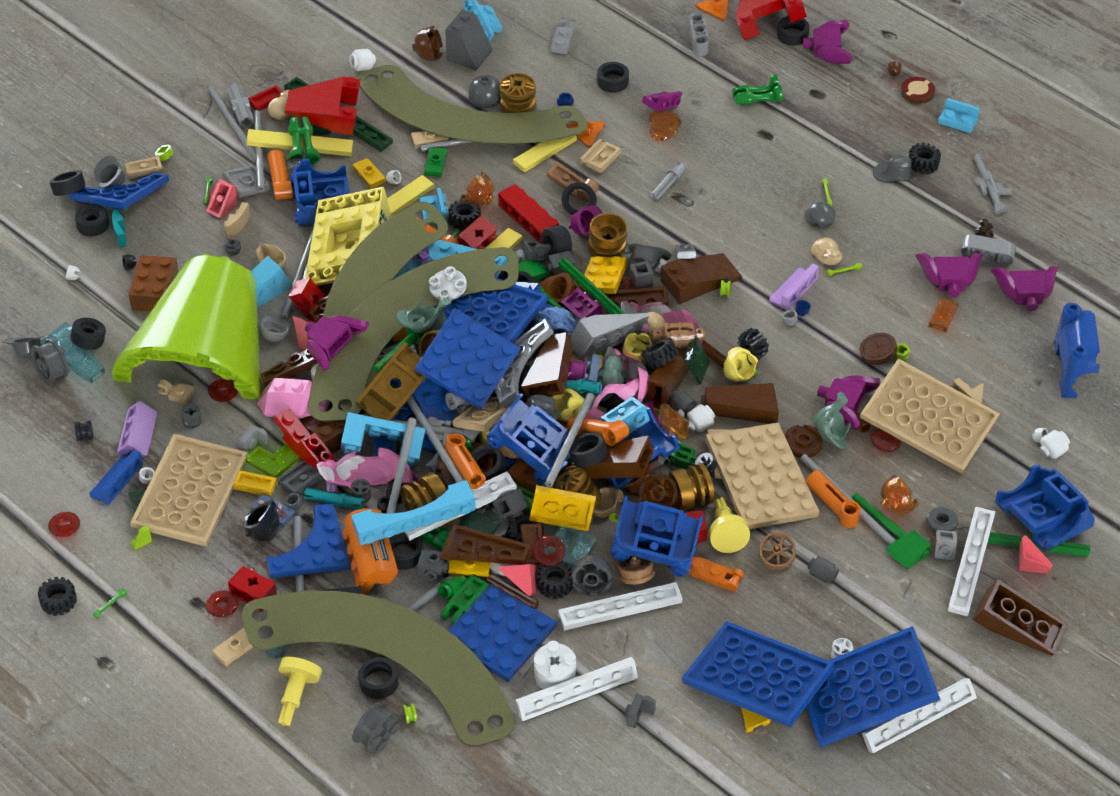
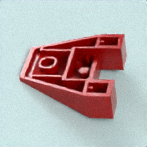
M740 0L735 17L743 39L746 40L760 35L755 19L779 10H786L791 23L807 17L803 1Z
M343 76L289 90L285 113L299 119L308 117L312 124L336 133L352 135L357 109L339 105L343 103L356 106L361 79Z

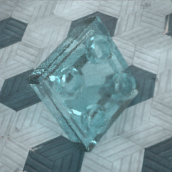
M559 526L544 550V558L554 560L556 563L557 560H561V564L566 562L567 567L570 566L573 569L579 559L591 554L597 544V538L576 529Z

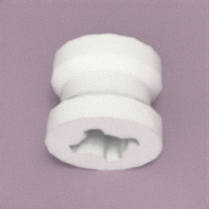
M846 638L836 639L832 645L831 658L833 659L853 651L852 642Z

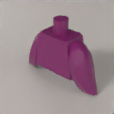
M846 19L834 20L824 23L819 28H815L813 30V38H803V48H813L814 56L820 57L826 62L850 64L852 56L841 48V34L849 28V22Z
M919 253L915 256L926 278L932 284L937 285L938 290L948 291L950 297H957L959 291H964L965 286L970 285L975 280L980 261L984 255L975 253L970 260L969 257H934L933 259L926 253Z
M1050 266L1046 274L1045 270L1010 271L1009 273L1001 267L991 269V273L1007 297L1013 299L1017 305H1026L1028 311H1034L1038 308L1037 305L1042 304L1043 299L1051 295L1059 267Z
M340 315L331 318L322 317L316 324L310 321L305 326L308 338L307 349L313 359L322 367L323 371H326L330 368L329 361L353 338V335L366 331L369 322Z
M851 375L842 379L836 378L833 380L830 388L820 385L817 396L825 398L826 407L836 402L837 393L843 392L848 402L839 410V413L844 418V425L847 426L848 423H851L850 428L856 430L860 427V422L855 413L858 411L865 394L876 390L880 386V378Z

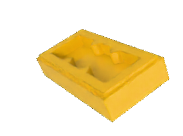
M368 158L352 164L353 170L370 189L386 182L384 175Z
M239 470L233 483V489L258 495L265 494L271 497L277 484V478Z
M450 560L448 574L489 577L491 563Z

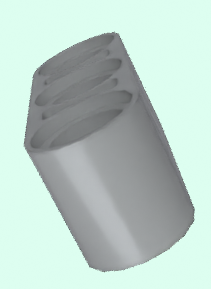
M693 12L690 15L689 22L693 53L696 56H705L708 53L709 43L705 16L700 12Z
M974 234L965 236L961 248V254L964 257H969L970 259L973 254L979 253L984 255L981 261L1009 266L1013 263L1016 246L1012 242Z

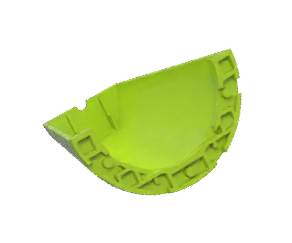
M202 254V256L189 259L116 359L112 370L113 380L132 383L134 378L133 368L144 364L146 359L176 361L212 368V372L226 380L231 378L234 381V387L242 398L259 400L261 396L257 294L256 280L252 272L240 264L231 261L226 256L216 257Z

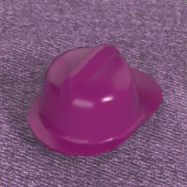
M596 205L584 207L572 215L571 225L568 228L573 229L574 233L579 236L589 237L592 219L603 212Z
M585 359L582 361H570L567 380L576 381L584 379L586 373Z

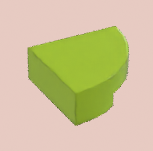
M147 525L138 530L139 534L135 539H132L131 547L134 551L152 542L150 529Z

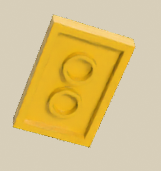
M591 257L584 276L604 294H616L628 264L627 257ZM579 286V289L584 292L585 290Z
M536 485L529 521L589 531L596 496Z

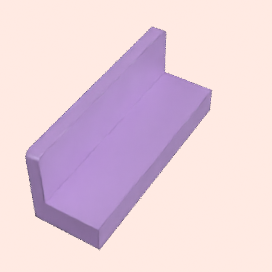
M812 264L807 270L798 268L769 298V302L787 311L817 281L819 266Z
M141 401L128 408L117 450L119 455H126L130 451L136 450L141 452L142 457L147 456L157 411Z

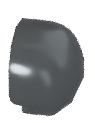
M825 202L813 203L806 213L807 222L811 226L818 224L820 228L830 225L835 219L833 207Z

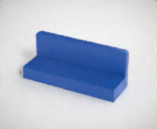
M133 450L129 456L123 454L90 492V497L109 505L143 466L141 452Z

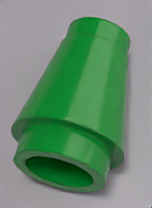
M464 575L441 581L438 586L439 595L445 600L451 599L467 581V578Z

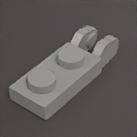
M561 17L551 45V52L568 53L574 35L575 19H571L568 28L565 27L566 19Z

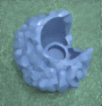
M557 306L539 311L532 324L533 328L546 319L554 332L552 335L567 332L569 338L577 326L570 312L565 310V308Z

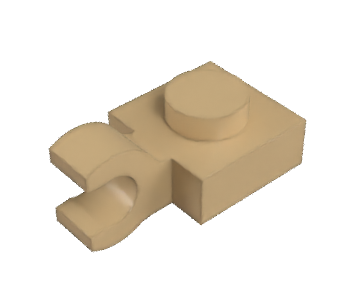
M163 379L158 383V387H161L158 392L162 395H168L169 400L187 405L194 392L192 385L175 382L174 385H171Z

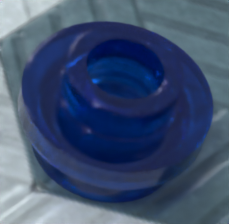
M561 93L557 98L558 106H572L574 104V99L569 93Z

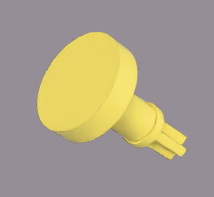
M723 497L720 499L716 498L714 500L716 508L714 516L716 520L709 528L711 544L717 551L722 553L737 552L749 542L750 530L748 524L742 517L733 515L732 510L727 507Z
M296 657L282 658L279 666V672L289 678L284 696L281 699L283 707L278 723L282 724V726L290 727L295 708L300 706L305 683H318L322 673V669L318 665Z

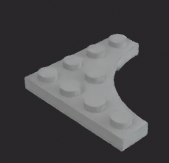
M546 319L542 320L513 343L520 347V350L495 388L499 402L504 408L512 404L519 396V379L526 362L540 344L554 333Z

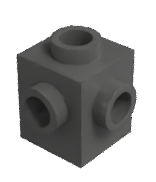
M422 549L417 564L418 577L442 581L444 573H448L449 562L446 559H440V551Z

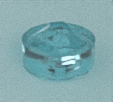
M286 645L265 650L266 655L273 659L280 658L286 653Z

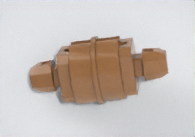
M693 323L664 324L663 331L661 329L652 331V340L657 342L659 340L662 341V339L671 338L676 347L693 346L694 339L696 341L705 339V330L702 328H695L694 330Z

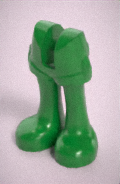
M777 74L771 75L767 85L755 87L747 84L732 89L735 103L740 105L753 104L755 101H783V91L781 85L779 86Z
M291 117L288 133L293 139V149L287 156L288 163L296 165L301 163L300 160H303L300 136L304 139L305 159L309 158L310 164L319 162L320 154L312 145L311 134L313 133V126L310 124L308 117H302V128L298 127V118Z

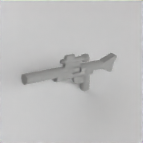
M980 154L974 155L973 158L982 178L976 177L974 180L976 185L980 186L982 195H987L989 192L995 205L994 215L1007 212L1008 207L1000 201L999 197L1000 195H1012V188H1004L1001 183L995 182L991 172L986 169Z
M429 417L427 419L444 448L449 434H459L474 443L477 435L480 433L477 430L450 428L451 421L449 420L441 421L437 420L436 417ZM393 419V422H397V423H402V424H407V425H408V421H401V420H394V419ZM416 423V427L422 428L420 423Z

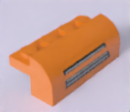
M370 508L358 509L348 514L344 518L346 528L343 530V539L346 543L347 554L349 555L351 569L355 577V584L357 587L360 586V591L363 595H368L375 583L390 585L398 573L389 538H383L370 544H359L352 526L351 515L369 510ZM371 509L374 513H382L381 510Z

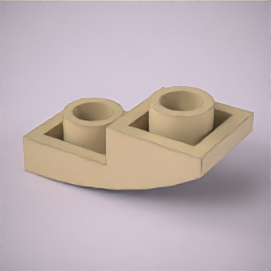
M242 202L236 213L229 214L227 221H224L223 231H226L227 239H232L248 222L250 218L249 203Z

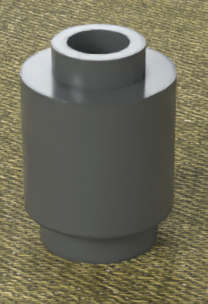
M675 390L669 397L671 405L676 410L681 409L685 413L684 417H687V413L697 406V402L685 391Z
M817 556L816 559L812 558L807 567L810 569L809 574L826 583H833L839 573V569L836 568L835 564L820 556Z

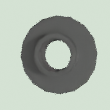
M945 507L932 509L926 517L927 524L934 531H953L958 525L957 515L951 509ZM943 519V520H946L947 522H946V523H941V522H939V521H937V520Z

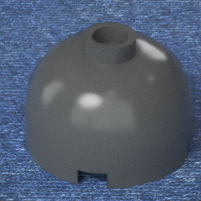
M478 76L470 84L469 100L479 108H491L495 103L497 105L500 104V82L493 76Z
M598 555L582 557L572 569V584L578 592L586 596H591L589 592L602 595L611 586L612 569L610 564Z

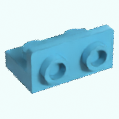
M947 98L945 108L939 117L938 123L971 133L978 121L980 108Z
M437 188V195L420 197V202H428L434 205L445 220L446 217H449L448 206H444L446 204V196L442 194L441 188ZM422 210L423 220H425L429 214ZM428 223L430 226H437L435 223Z
M633 396L601 416L602 421L606 422L622 420L628 426L629 434L650 420L645 405Z

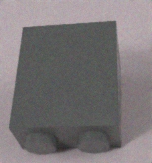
M461 10L445 29L447 61L477 70L492 52V46L476 14Z

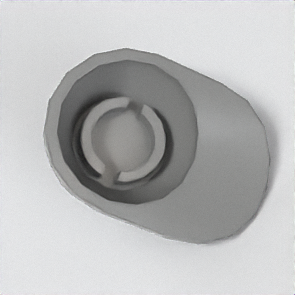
M265 316L261 322V334L264 339L270 342H278L286 337L291 324L279 318Z

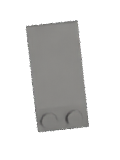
M648 313L583 317L577 322L575 330L570 334V340L573 345L572 351L579 360L607 350L608 346L613 348L623 344L628 334L636 333L639 335L650 315Z

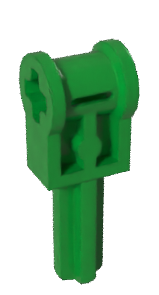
M678 441L680 448L667 456L664 461L667 464L687 470L689 465L696 466L695 460L698 456L694 455V448Z

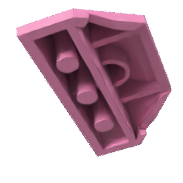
M274 378L263 390L257 406L267 417H274L276 414L289 408L298 419L311 416L308 404L312 382L310 380ZM330 401L321 402L319 410L327 411Z

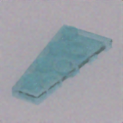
M67 322L41 340V345L45 344V341L48 339L53 340L57 345H61L65 351L64 357L70 369L90 383H93L105 373L103 365L90 350L73 344L70 338L72 328Z

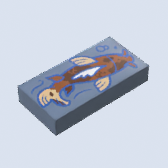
M262 494L251 506V510L260 504L270 502L272 498ZM274 500L280 519L279 526L284 528L295 516V510Z

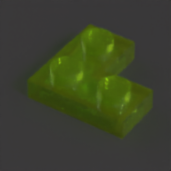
M285 443L274 454L258 446L246 457V462L264 474L278 478L300 457Z

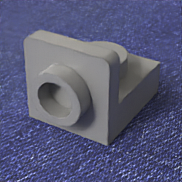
M251 424L238 440L239 450L249 453L250 450L256 447L257 443L267 446L269 444L268 433L263 428H258Z
M936 530L935 558L955 560L957 532Z

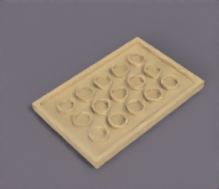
M900 359L896 361L860 414L861 419L963 474L1000 416V413Z
M778 422L707 434L705 436L706 444L717 462V468L736 513L747 522L749 529L819 516V509Z
M173 434L130 522L131 527L140 529L147 525L151 533L207 547L233 491V483L239 470L242 471L248 458V452Z

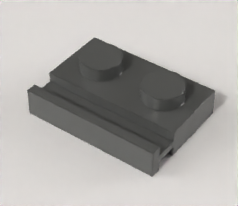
M302 460L278 477L277 482L278 485H282L289 493L295 492L300 495L307 487L313 486L323 477L318 469Z

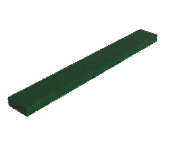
M295 77L284 85V89L293 90L308 86V84ZM356 116L353 135L380 152L393 144L392 138Z

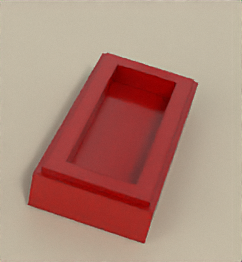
M275 85L248 98L250 106L255 111L267 108L273 99L280 97L281 89Z

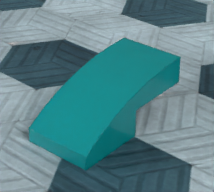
M116 208L112 213V223L116 241L119 247L122 248L127 246L124 234L126 228L124 219Z

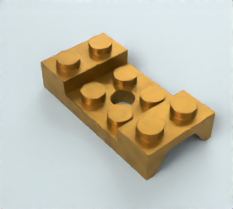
M404 342L356 400V405L371 417L393 421L399 410L421 383L423 384L427 377L415 371V367L421 357L413 352L409 345ZM393 379H398L401 382V386L397 389L392 388L390 382Z

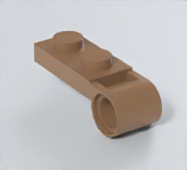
M558 161L546 173V177L564 189L571 183L583 182L589 185L595 194L599 190V185L594 180L587 179L585 181ZM578 189L571 193L583 202H589L590 200L588 193L584 190Z

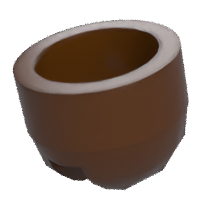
M893 61L888 64V72L891 76L901 73V63Z

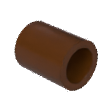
M858 411L855 413L860 422L858 429L861 433L868 432L872 425L861 419L860 414L862 411Z

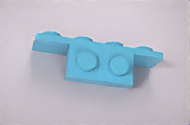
M465 0L464 10L477 15L490 42L494 36L493 32L500 33L503 28L494 9L488 5H480L476 0Z

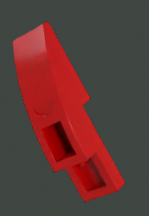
M290 408L274 416L273 421L284 433L282 439L306 463L318 469L316 464L319 462H326L327 460L338 462L317 434H310Z

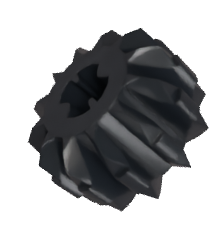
M747 329L738 337L739 341L737 344L741 348L750 351L758 360L768 352L769 344L766 342L767 338H764L763 333H760L758 329Z

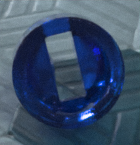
M805 300L797 301L795 306L797 315H807L811 305Z

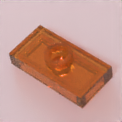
M941 298L929 322V327L947 332L959 303Z
M666 403L660 405L659 422L681 440L687 439L689 421Z

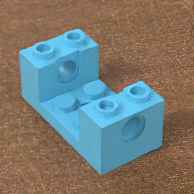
M348 412L341 441V450L345 454L353 451L360 454L365 432H368V435L373 437H380V435L388 436L387 439L392 441L402 439L403 446L407 424ZM415 426L407 464L410 468L418 466L425 428Z

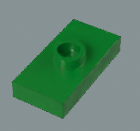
M430 147L424 176L442 177L447 157L446 148Z

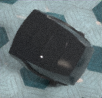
M271 499L270 502L258 505L245 517L243 528L246 531L247 537L259 541H269L275 537L279 529L280 519L274 500Z

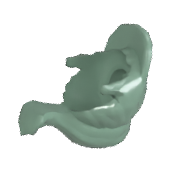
M442 297L436 309L433 306L421 307L423 302L420 301L410 311L400 310L397 313L396 319L399 324L413 330L417 334L439 330L446 322L445 307L449 306L452 301Z
M615 355L606 357L603 361V366L598 370L597 382H601L602 390L608 384H623L624 380L629 379V373L627 370H623L620 359ZM613 393L606 394L600 402L608 401Z
M843 392L837 393L836 402L822 408L813 418L814 428L819 431L820 436L825 441L831 442L841 449L847 447V442L844 438L851 427V423L844 426V418L839 413V410L848 402Z

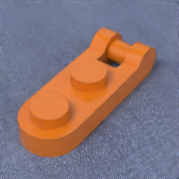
M693 557L689 575L729 591H736L739 586L738 582L744 577V572L738 568L731 569L702 557Z

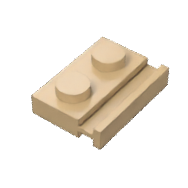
M599 139L580 158V164L584 163L587 167L602 173L621 154V148L608 142L604 143L602 139Z

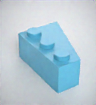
M269 256L251 271L256 280L257 308L287 291L292 286L282 268Z

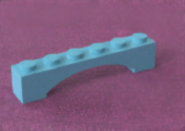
M465 480L448 485V490L441 497L411 511L383 514L374 513L369 509L351 515L352 526L359 544H370L383 538L409 532L422 526H429L435 522L448 520L461 514H468L476 510L475 497L468 481Z

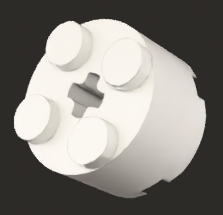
M550 641L536 652L534 656V676L537 685L542 689H546L575 678L576 655L569 647L559 644L557 641Z

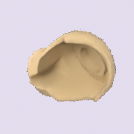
M289 90L281 92L280 97L273 99L269 103L268 113L271 117L278 120L291 118V115L285 113Z
M821 238L812 245V255L822 264L836 265L841 261L842 253L833 239Z
M265 243L256 249L259 263L269 256L281 268L285 266L286 254L277 246Z
M648 312L650 316L647 322L649 324L651 340L652 331L658 329L663 331L664 324H668L656 312Z
M613 486L600 489L602 496L599 504L593 510L595 516L606 518L615 512L617 505L623 502V492L620 489L616 490Z

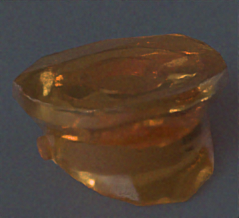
M653 111L648 120L651 137L656 141L670 139L678 133L677 129L682 124L679 116L669 111Z

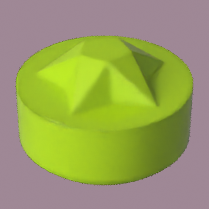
M164 145L157 149L155 155L159 156L160 161L169 159L174 151L170 145Z

